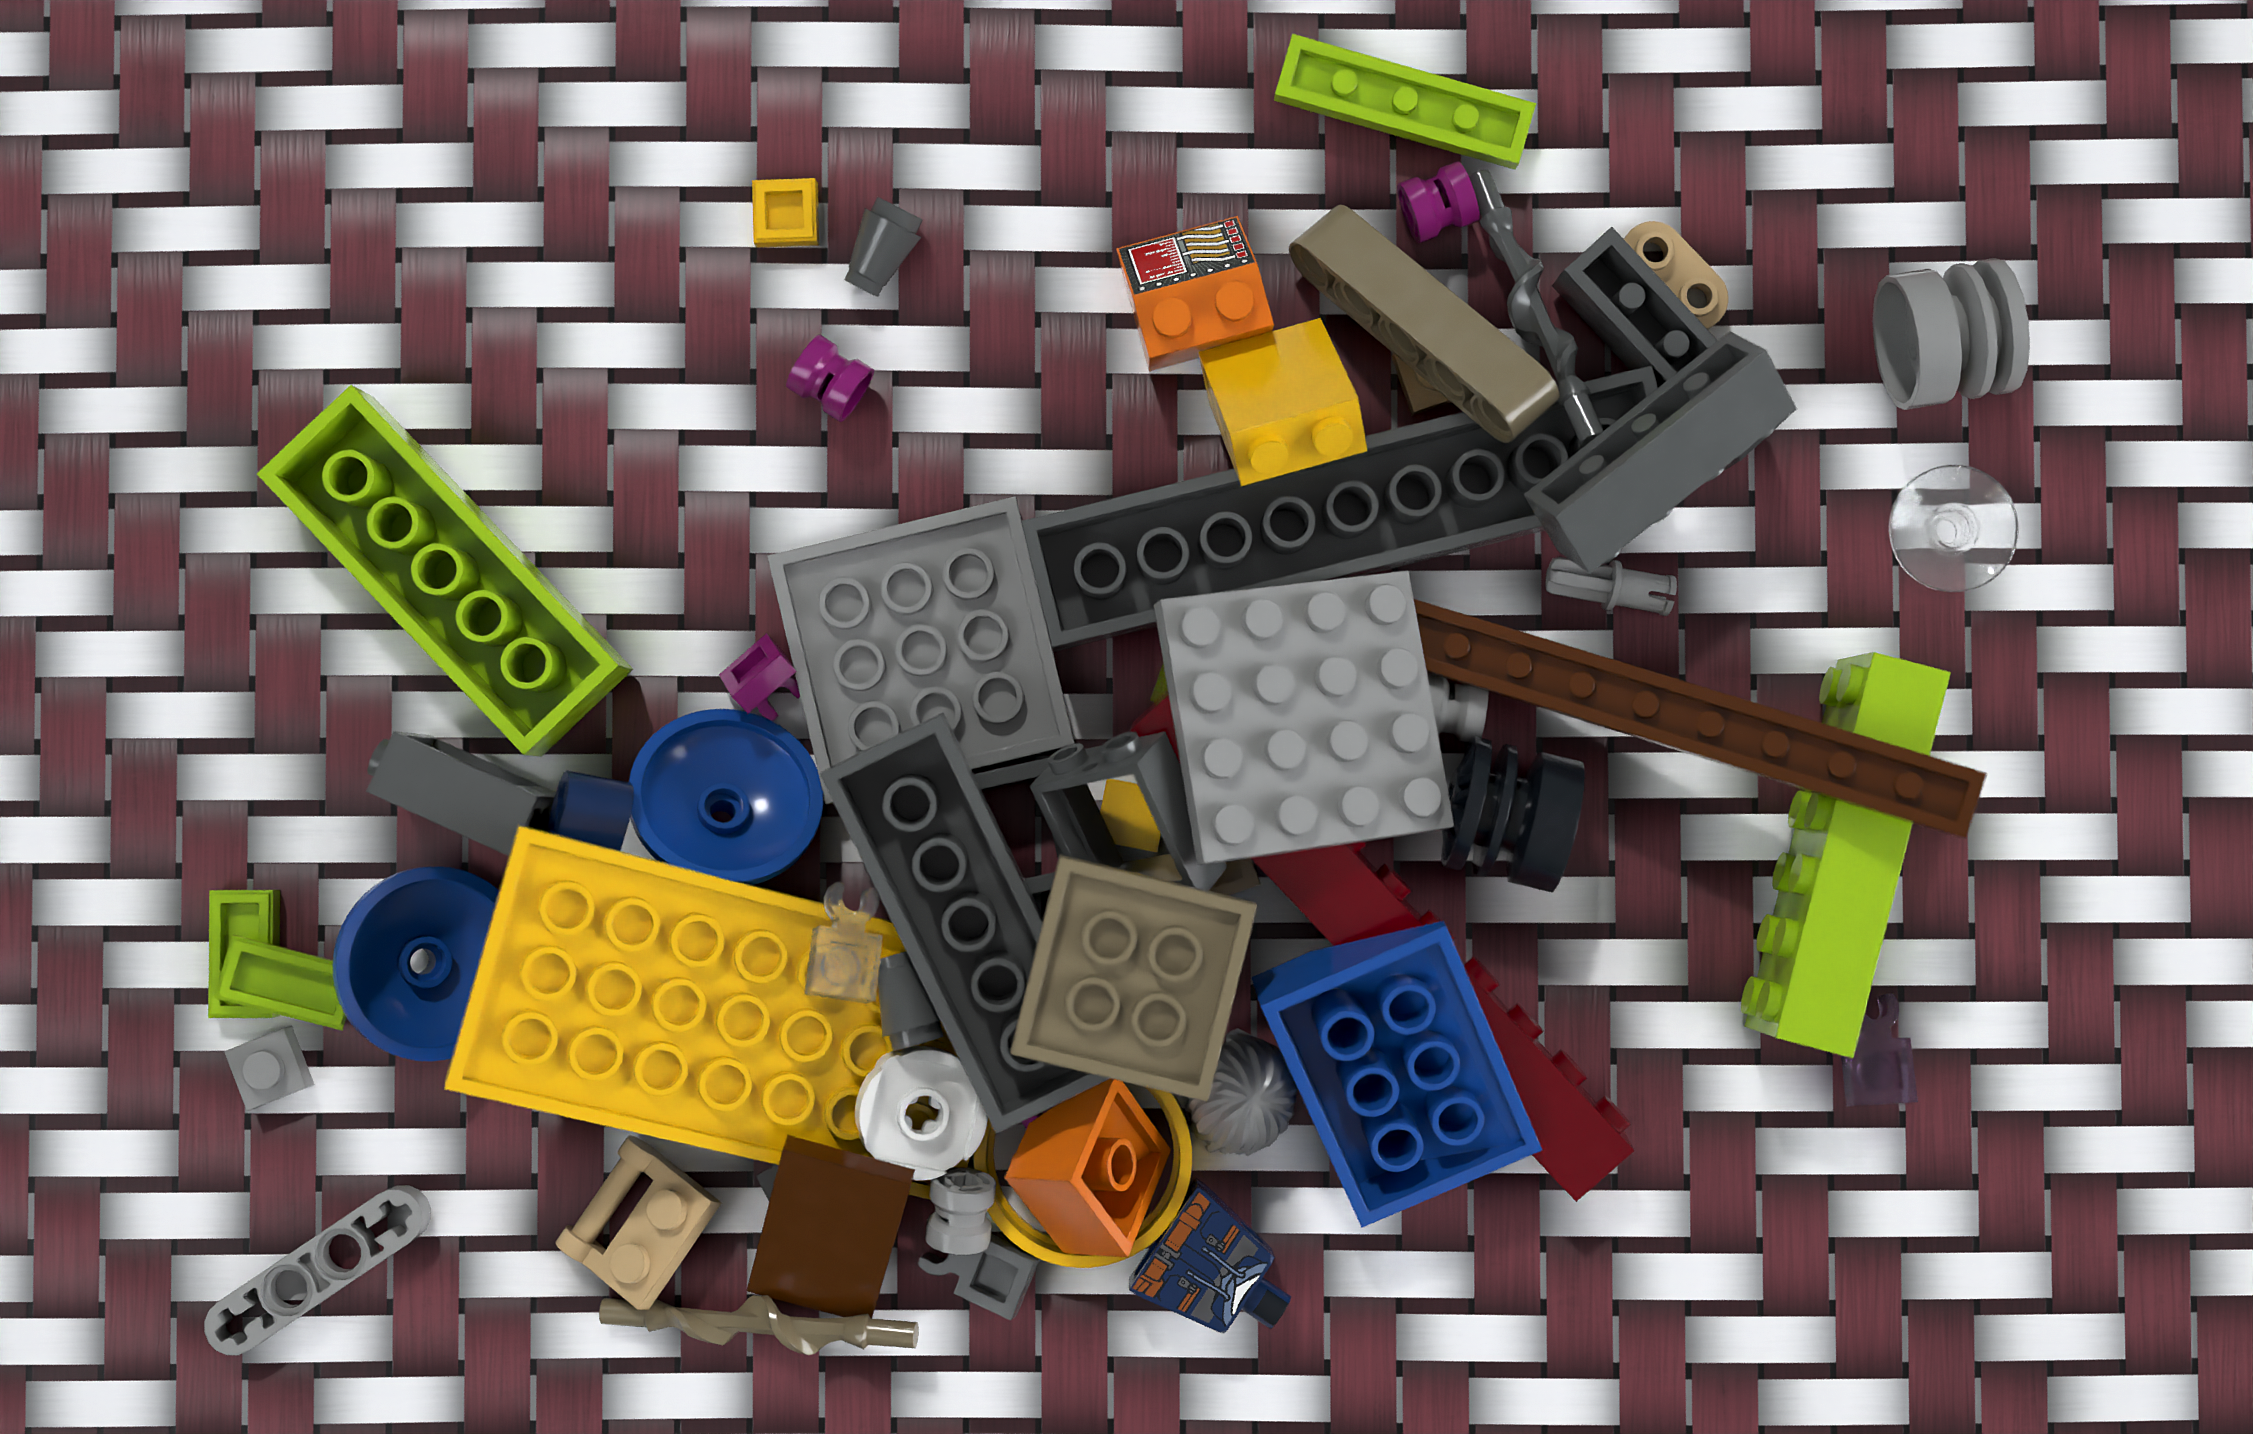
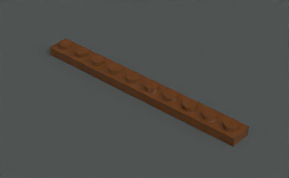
M1414 599L1427 673L1957 838H1967L1987 776L1985 772Z

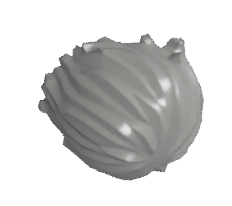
M1237 1028L1226 1034V1043L1222 1044L1208 1102L1188 1097L1189 1102L1185 1105V1110L1190 1113L1189 1119L1191 1124L1188 1126L1189 1130L1195 1134L1196 1138L1206 1142L1205 1148L1209 1153L1219 1150L1223 1154L1236 1153L1240 1155L1244 1153L1249 1156L1272 1145L1278 1136L1288 1129L1289 1120L1295 1115L1294 1105L1297 1101L1298 1087L1294 1082L1282 1052L1277 1046Z

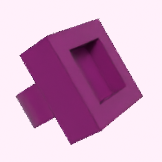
M767 633L719 674L731 697L748 714L757 707L765 718L769 720L776 719L779 715L768 701V696L778 687H785L797 699L800 698L797 680L793 675L797 671L783 650Z

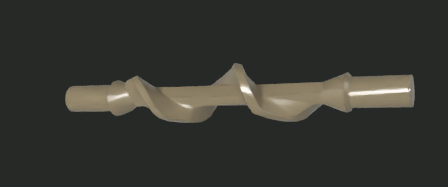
M753 1295L734 1312L673 1307L657 1299L649 1310H637L627 1300L604 1298L599 1310L601 1324L646 1327L649 1332L667 1327H675L692 1338L722 1346L730 1342L738 1331L775 1335L788 1349L808 1356L815 1354L830 1342L839 1340L863 1350L868 1345L915 1349L919 1336L918 1322L871 1319L868 1313L843 1318L790 1317L781 1314L768 1295Z

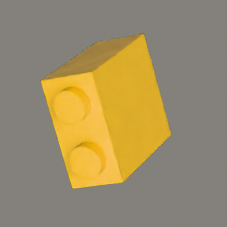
M1321 318L1198 352L1209 404L1241 486L1368 451L1358 396Z

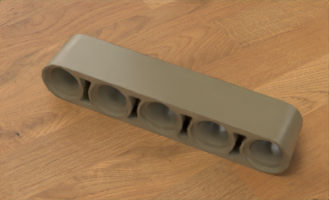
M1340 204L1335 206L1289 245V253L1294 265L1309 283L1497 440L1505 443L1513 441L1558 401L1560 397L1559 389L1549 372L1539 362L1347 206Z

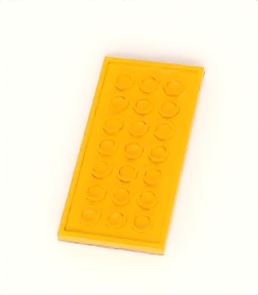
M518 825L444 1088L779 1165L787 1135L874 1158L862 1145L859 1138V1131L855 1122V1105L859 1089L866 1076L874 1069L877 1060L882 1055L893 1051L889 1036L882 1037L877 981L878 970L875 960L906 952V949L890 920ZM941 1021L943 1037L915 1045L940 1048L958 1057ZM920 1096L915 1104L907 1106L905 1115L912 1119V1129H921L925 1120L936 1119L938 1109L929 1105V1096ZM970 1157L966 1161L962 1159L954 1167L967 1168ZM912 1180L909 1195L930 1199L931 1180Z

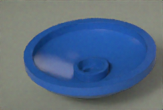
M709 709L690 713L671 721L654 733L644 744L630 772L629 782L632 783L634 792L630 819L636 835L646 850L657 861L740 883L758 884L778 876L789 869L811 845L822 816L823 790L818 769L808 751L799 740L782 726L760 715L748 714L746 711ZM716 811H723L728 813L732 820L725 823L718 822L712 818L711 814Z
M439 866L418 867L398 872L374 885L355 903L345 918L337 936L333 954V980L338 1001L344 1014L353 1027L367 1041L383 1051L405 1059L441 1061L452 1058L499 890L475 874L464 870ZM423 949L428 955V965L423 971L416 973L411 967V957L417 950Z

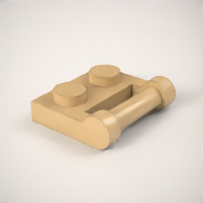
M628 1135L617 1151L621 1157L576 1224L565 1227L556 1240V1245L567 1256L585 1265L637 1310H649L722 1202L648 1143L635 1136ZM644 1172L653 1179V1182L608 1248H604L596 1241V1238L640 1174Z

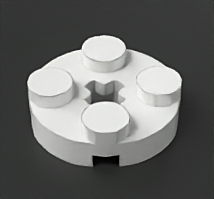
M913 1046L882 1055L877 1060L874 1069L864 1079L855 1105V1122L862 1145L875 1159L915 1169L913 1180L938 1178L947 1174L945 1170L956 1166L962 1159L966 1161L981 1144L988 1122V1116L960 1059L948 1051L930 1046ZM920 1096H929V1105L938 1109L936 1119L925 1120L921 1129H912V1119L905 1115L907 1106L915 1104Z

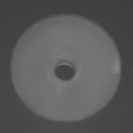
M1965 465L1939 466L1916 476L1899 493L1892 507L1889 519L1890 543L1901 567L1920 584L1942 592L1969 591L1995 579L2010 562L2018 541L2019 523L2017 512L2007 491L1989 474ZM1941 520H1947L1955 527V537L1950 543L1941 540L1937 534V526Z

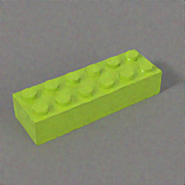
M350 385L257 473L263 482L523 755L542 757L633 670L620 654L375 397L359 388Z
M1876 652L1838 659L1836 668L1830 667L1822 681L1819 701L1821 704L1826 705L1822 723L1930 756L1951 672ZM1799 790L1792 800L1788 815V826L1794 828L1789 853H1781L1773 873L1772 887L1775 890H1779L1773 915H1765L1757 936V951L1763 952L1757 977L1751 976L1748 979L1742 995L1741 1012L1747 1015L1744 1027L1782 1040L1853 1058L1912 823L1810 791Z

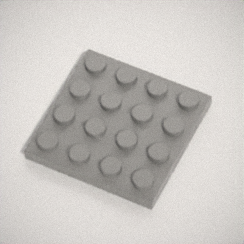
M1016 496L767 556L793 667L797 671L795 676L826 804H831L833 801L820 776L822 771L943 712L971 770L1075 744Z
M1409 570L1162 599L1154 605L1197 866L1439 831L1454 827Z

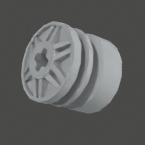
M1997 258L1978 260L1973 266L1964 263L1953 264L1945 271L1943 278L1937 271L1922 269L1886 275L1879 282L1873 305L1874 349L1883 384L1895 406L1908 410L1944 404L1954 398L1957 390L1962 396L1975 399L1981 398L1988 392L1995 395L2012 393L2021 387L2028 369L2030 352L2029 320L2024 296L2015 273L2004 260Z

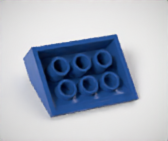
M1444 921L1310 951L1251 977L1263 1013L1361 1228L1542 1151Z

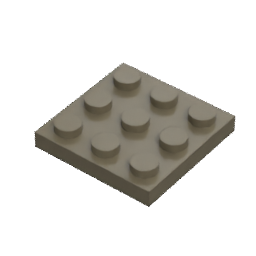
M1059 854L1011 1046V1054L1208 1102L1257 904L1252 901Z

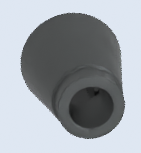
M877 196L871 211L866 208L864 209L848 266L849 271L844 280L878 297L883 286H886L921 239V236L916 233L923 220Z
M907 951L875 960L878 970L877 981L882 1037L889 1036L893 1051L943 1037L940 1025L941 1020Z

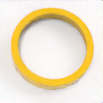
M1145 1087L1157 1100L1169 1123L1173 1140V1165L1166 1190L1155 1208L1143 1220L1128 1257L1063 1253L1049 1235L1027 1223L1011 1206L1000 1186L994 1161L996 1132L988 1118L984 1137L974 1152V1169L989 1174L996 1182L994 1203L992 1207L987 1209L994 1223L1004 1235L1025 1252L1046 1262L1065 1267L1093 1268L1106 1266L1125 1260L1147 1248L1158 1239L1176 1217L1185 1199L1191 1178L1192 1145L1185 1114L1175 1094Z

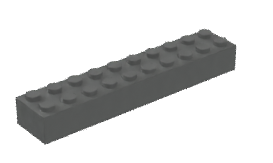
M1652 365L1583 382L1590 389L1589 398L1603 430H1606L1658 388ZM1558 399L1552 407L1513 441L1508 443L1497 440L1468 415L1461 412L1365 436L1367 452L1245 486L1240 485L1235 469H1230L1023 520L1021 523L1052 648L1056 652L1157 627L1154 605L1162 599L1364 576L1545 531L1524 494L1583 447L1580 445L1565 408L1559 406Z

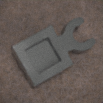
M991 1234L988 1248L980 1253L971 1255L948 1253L947 1258H940L933 1253L927 1252L920 1257L918 1265L922 1270L931 1275L941 1276L951 1272L960 1276L953 1294L1011 1321L1018 1315L1040 1259L1025 1252L1017 1245Z

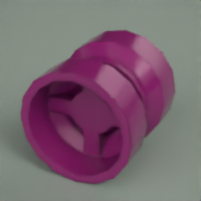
M1458 161L1440 167L1435 177L1427 180L1414 177L1397 185V194L1404 219L1412 237L1418 244L1436 238L1442 228L1450 225L1463 228L1478 222L1480 219L1478 201L1471 180L1463 165Z
M820 334L807 345L797 359L788 376L786 387L802 398H815L822 403L823 411L841 423L852 413L862 399L873 378L874 369L859 359L847 360L839 354L836 344Z

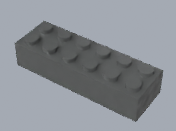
M944 712L822 771L820 776L996 1134L1110 1079L1011 1054V1046L1043 922V915Z

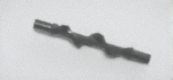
M1488 170L1476 171L1469 178L1474 188L1482 217L1480 225L1490 235V247L1495 257L1507 263L1515 280V285L1507 301L1510 320L1516 333L1523 340L1536 346L1544 347L1558 382L1559 406L1565 408L1580 445L1584 447L1604 430L1590 401V389L1575 374V360L1578 347L1574 337L1570 333L1556 328L1549 318L1537 287L1544 270L1541 259H1534L1529 256L1515 239L1512 210L1505 207Z

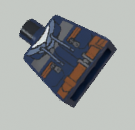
M1195 1178L1189 1187L1183 1204L1174 1220L1158 1239L1151 1244L1129 1277V1290L1137 1296L1220 1333H1225L1241 1310L1271 1329L1279 1321L1291 1300L1289 1294L1263 1277L1275 1258L1272 1248L1198 1178Z

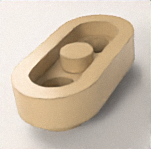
M1648 221L1635 226L1623 238L1707 329H1710L1723 317L1728 306V291L1725 283L1672 227L1662 222ZM1644 244H1657L1663 251L1662 261L1651 262L1646 259L1643 254ZM1696 288L1705 294L1707 303L1704 308H1695L1690 305L1687 299L1689 289Z

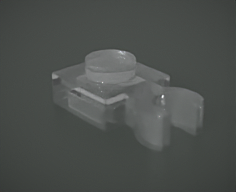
M835 882L828 887L824 896V908L826 914L832 920V927L817 926L812 929L805 994L871 1003L876 1000L883 935L865 933L866 921L874 916L878 909L879 894L876 888L869 887L863 890L860 897L861 904L859 910L852 911L844 905L842 900L844 883Z

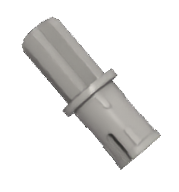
M1558 556L1552 558L1546 572V590L1550 594L1599 602L1603 610L1607 611L1613 610L1616 605L1668 616L1673 608L1674 601L1667 600L1664 596L1649 594V592L1655 591L1676 595L1677 591L1675 576H1664L1622 568V563L1617 560H1612L1609 565L1602 564L1589 574L1570 559Z

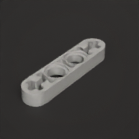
M397 1185L379 1193L218 1301L208 1311L204 1321V1333L208 1343L216 1351L225 1355H240L256 1347L417 1239L427 1229L431 1219V1207L427 1197L419 1189L409 1185ZM390 1200L395 1207L406 1203L412 1212L405 1220L409 1230L406 1231L400 1224L376 1238L369 1227L375 1225L392 1212L388 1201ZM362 1216L364 1217L365 1224L360 1221ZM336 1235H349L359 1243L361 1258L355 1268L343 1269L331 1260L329 1246ZM378 1243L384 1247L382 1251L379 1250ZM285 1270H293L305 1278L307 1295L305 1300L299 1305L288 1304L278 1296L276 1281L278 1276ZM261 1302L262 1307L267 1312L247 1324L244 1328L245 1334L241 1331L231 1335L227 1330L226 1324L233 1319L232 1313L234 1315L241 1314Z

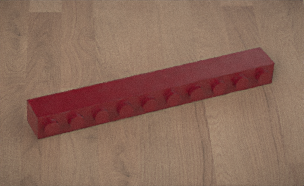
M1167 690L1132 723L1130 731L1136 732L1138 737L1166 732L1180 763L1169 692ZM1366 841L1251 858L1333 946L1441 922L1430 909L1420 916L1404 899L1412 891L1387 863L1376 869L1360 852L1367 845ZM1448 929L1452 940L1456 939L1453 933ZM1473 956L1466 963L1461 959L1541 1145L1542 1151L1532 1156L1577 1202L1635 1151L1624 1132L1631 1123L1607 1096L1604 1095L1596 1102L1580 1084L1587 1079V1076L1567 1053L1560 1049L1556 1054L1552 1055L1536 1039L1544 1031L1519 1003H1516L1510 1009L1503 1004L1493 993L1500 984L1476 957Z

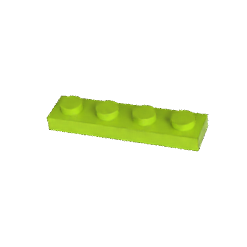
M1292 34L1274 96V101L1514 170L1519 165L1536 107L1534 102L1296 34Z

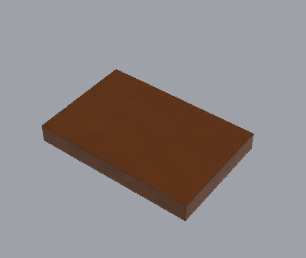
M787 1135L746 1291L759 1295H768L770 1298L840 1317H851L868 1313L872 1319L915 1169Z

